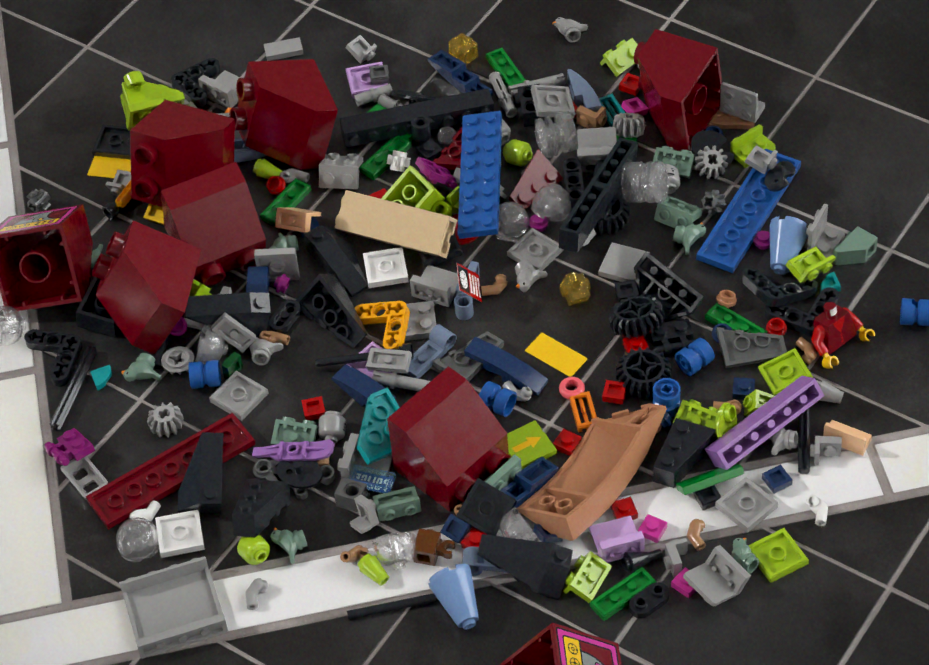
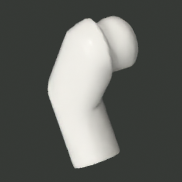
M810 495L806 503L816 514L815 524L825 526L828 506L816 495Z
M153 500L147 509L135 510L130 513L129 518L133 523H149L153 520L161 505Z

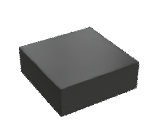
M388 65L369 67L371 84L390 82Z

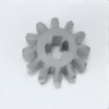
M620 113L614 116L613 127L616 128V135L619 137H639L644 134L645 120L640 114Z
M714 145L711 150L708 146H705L704 151H698V156L695 157L694 161L698 163L695 169H701L700 176L705 173L707 174V179H710L711 175L716 179L719 174L723 175L725 173L724 168L728 166L726 162L728 157L727 155H721L723 149L716 151V146Z
M162 402L159 407L154 405V410L149 411V417L147 418L151 432L159 437L166 435L169 438L171 433L177 435V430L182 429V422L184 420L180 408L173 406L171 402L168 405Z

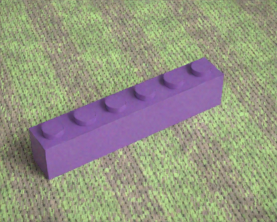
M807 376L799 377L722 437L706 447L705 451L714 466L728 470L824 397L816 379Z

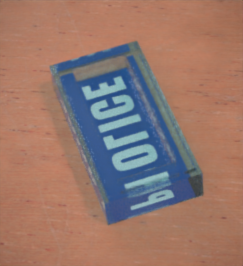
M354 464L349 479L366 483L367 490L388 493L392 489L396 474Z

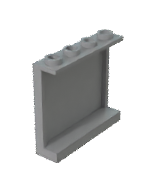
M205 556L119 582L141 659L228 632Z

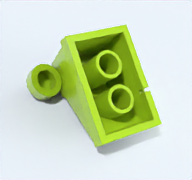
M140 71L129 72L123 77L125 82L121 84L123 93L120 95L128 131L164 100L184 105L185 97L183 92L165 85L146 82Z
M411 165L381 198L450 217L453 213L452 206L444 202L445 197Z

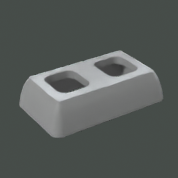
M87 456L79 461L73 459L67 466H61L60 468L62 473L85 500H87V495L108 484V481ZM81 469L88 473L87 476L80 480H76L73 477V474ZM92 482L99 486L89 493L84 490V487Z

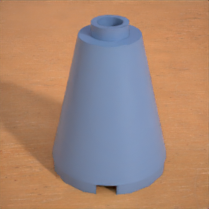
M780 216L770 222V267L779 275L790 272L785 266L788 260L799 255L808 238V235H806L807 223L791 216H785V219H779Z
M456 564V569L449 571L447 567L430 577L428 585L459 628L467 630L473 628L479 620L475 591L469 565Z

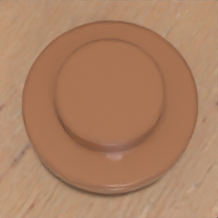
M722 290L717 295L716 301L718 304L730 308L736 305V294L730 290Z

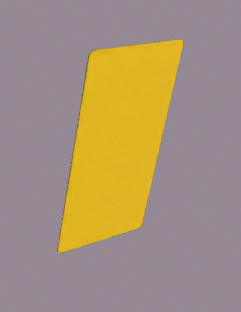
M94 156L87 175L114 178L117 170L131 172V160Z
M541 333L525 349L527 353L569 377H572L587 361V358L544 333Z

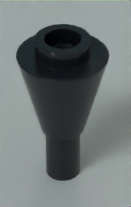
M660 549L651 552H625L621 562L624 570L632 574L650 561L662 558L663 554Z

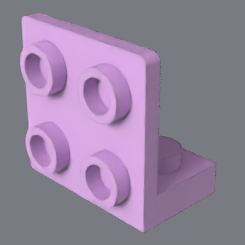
M631 516L589 527L598 555L607 563L622 559L625 552H645L644 535L642 531L637 532Z

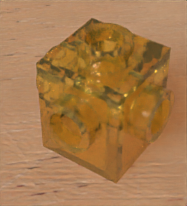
M461 33L448 42L449 54L466 65L478 57L477 43L471 37Z
M572 272L565 275L560 285V292L562 297H566L568 306L588 301L591 296L589 292L591 289L588 278L584 277L583 273L577 274Z

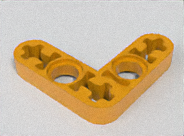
M404 301L368 303L355 307L363 325L386 323L383 338L385 349H399V346L404 344L410 310ZM380 310H385L384 314L376 316ZM401 325L398 330L392 331L394 326Z

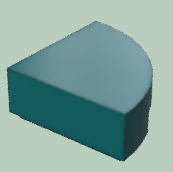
M835 272L826 275V278L821 283L820 292L828 287L834 288L838 292L841 291V285Z
M110 365L90 371L97 391L105 387L112 376Z

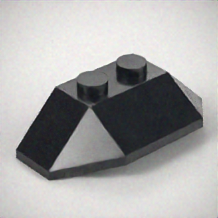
M647 251L634 266L639 296L644 294L645 297L651 295L652 298H657L663 306L664 318L668 321L693 314L705 298L697 289Z

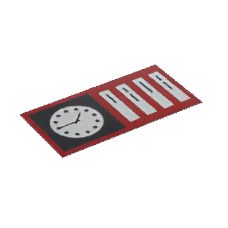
M457 263L459 290L482 302L479 275Z

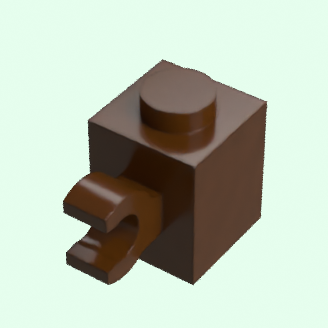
M419 528L412 549L413 560L415 563L435 566L438 556L452 559V551H447L446 549H455V542L452 540L442 542L441 532Z

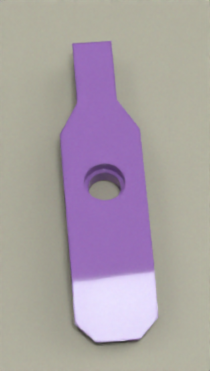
M330 439L318 442L280 441L276 445L254 447L252 457H271L276 461L322 460L328 458L333 453L335 443Z

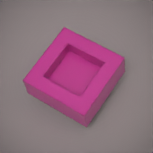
M638 97L623 101L621 106L628 113L640 114L642 116L646 115L649 110Z
M647 514L638 532L642 531L644 538L658 543L667 529L668 522Z
M685 567L671 581V587L687 598H690L696 590L683 578L685 572L689 571Z

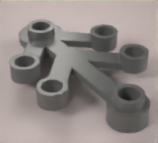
M267 459L258 460L253 467L254 476L259 479L278 481L274 475L278 476L276 469L280 461L274 459L271 461ZM323 465L320 467L323 473L320 482L328 485L334 481L335 472L332 466ZM293 488L298 500H305L308 497L307 488Z

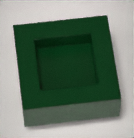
M233 352L223 361L221 366L225 379H228L235 371L240 372L243 369L240 354Z

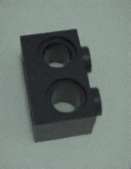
M532 85L517 87L518 95H514L515 105L520 107L517 109L518 118L523 120L524 127L547 124L546 117H539L536 114L531 93Z

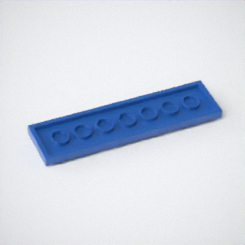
M501 111L463 116L458 213L459 239L499 234Z
M765 149V151L769 152L770 154L773 152L771 150ZM777 153V163L789 161L794 165L796 173L801 167V161ZM752 168L696 254V260L734 273L753 243L757 232L761 230L788 186L780 191H770L765 186V177L768 171L764 175ZM794 176L786 178L789 184L791 183Z

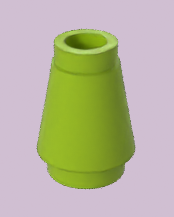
M258 159L253 168V173L257 177L266 179L272 176H280L282 170L266 159Z
M368 553L357 564L361 573L380 586L384 585L390 578L375 555L372 556Z

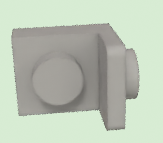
M815 436V444H810V457H814V465H819V456H840L842 437Z

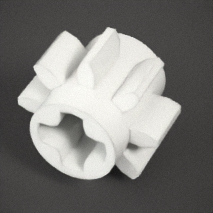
M393 150L392 155L388 154L387 164H391L390 170L404 172L405 167H409L411 158H407V152Z

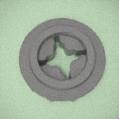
M178 346L167 350L162 356L161 363L164 370L169 371L171 375L174 373L180 375L182 371L188 372L189 362H194L195 358L190 349ZM179 359L182 360V362H178V364L175 365V361H178Z

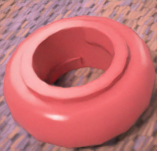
M567 377L559 385L560 394L569 400L571 396L585 391L583 381L576 377ZM570 386L577 387L576 390H568L566 388Z

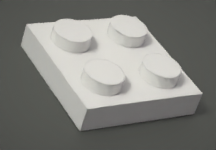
M402 247L363 253L369 288L409 282Z
M199 510L155 518L161 558L205 550Z

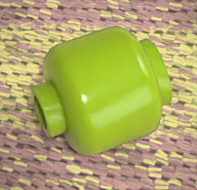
M514 139L509 141L503 148V156L506 162L512 165L525 166L533 156L530 144L524 141Z
M258 534L255 538L241 537L237 551L248 564L258 565L269 556L270 546Z

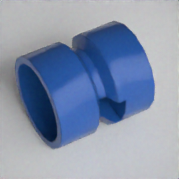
M902 298L900 325H913L916 322L918 326H929V300L919 299L918 302H915L911 298Z
M697 338L688 345V348L684 347L675 354L678 367L688 376H692L701 369V366L705 367L715 359L712 347L703 338Z
M210 360L206 364H203L201 361L189 362L191 389L204 388L205 384L209 387L221 386L219 360Z
M662 378L653 386V404L666 406V412L670 417L675 416L680 407V385L674 379Z
M491 381L484 384L479 394L489 410L493 409L494 413L503 417L510 415L517 399L516 392L507 388L501 389L500 385Z

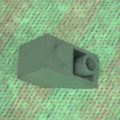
M857 226L846 235L841 244H837L834 247L832 254L836 258L833 264L865 263L875 253L878 237Z

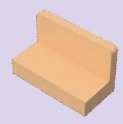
M293 207L277 208L275 227L309 232L311 217L321 216V212Z
M831 420L830 423L826 422L824 426L823 436L842 437V448L862 456L872 439L871 434Z

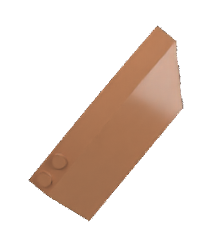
M648 403L641 405V410L629 413V410L626 409L612 413V418L601 419L597 417L591 419L592 424L568 460L542 488L517 508L518 512L534 523L540 524L549 533L557 535L558 538L569 541L577 539L581 533L592 526L608 510L629 484L649 451L667 410L666 406Z

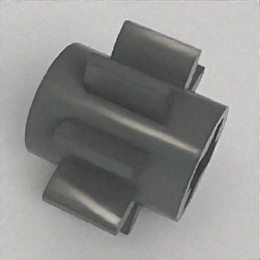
M37 189L32 190L26 196L29 199L27 205L33 212L45 211L51 206L49 203L51 197L43 189L39 191Z
M719 190L705 192V196L701 199L702 209L709 210L708 213L712 215L722 213V209L727 205L725 203V195L719 194Z

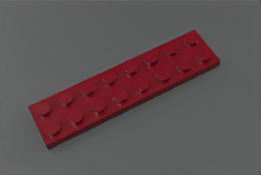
M231 413L87 495V502L109 530L128 519L133 511L145 509L153 500L159 501L180 488L202 432L223 433V463L256 445L254 438L237 417Z

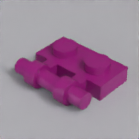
M421 157L417 158L415 164L419 167L420 172L427 177V181L433 184L439 182L451 189L457 187L455 177L450 174L447 168L439 166L433 161Z
M75 428L64 432L63 435L56 438L57 444L46 442L44 445L47 454L54 457V460L63 466H67L73 458L79 461L95 451L93 444Z

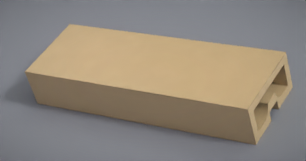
M346 190L341 199L339 214L335 219V228L357 236L447 258L451 244L449 243L450 236L454 234L457 220L447 215Z

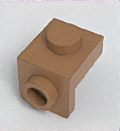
M580 105L576 110L577 124L588 129L604 126L607 121L606 108L602 106L598 112H594Z

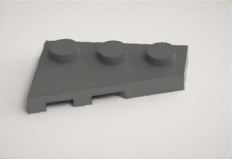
M720 327L716 329L725 369L770 361L787 352L783 335L759 332L757 334L747 333L744 330L732 331L724 330V328Z
M488 331L477 337L500 349L504 346V340ZM470 340L463 348L448 352L449 355L441 360L439 358L434 360L433 367L443 371L449 366L470 382L483 368V363L465 356L464 350L472 341Z

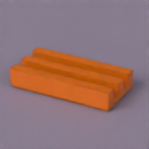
M590 391L571 396L569 400L578 432H582V429L587 431L592 424L588 420L582 398L586 397L592 419L597 418ZM575 399H578L584 423H581Z

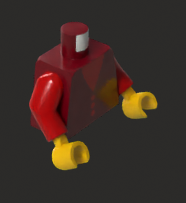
M827 302L823 306L824 312L814 319V331L811 341L818 354L823 356L822 366L826 369H831L833 366L839 365V360L836 356L829 355L857 335V330L862 341H870L866 334L875 336V332L872 329H865L861 320L849 309L841 308L834 302Z

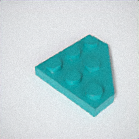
M388 388L371 394L367 400L356 447L367 465L392 455L387 418L400 407Z

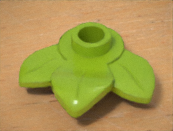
M727 402L723 403L718 410L719 418L716 424L718 438L737 425L736 408Z

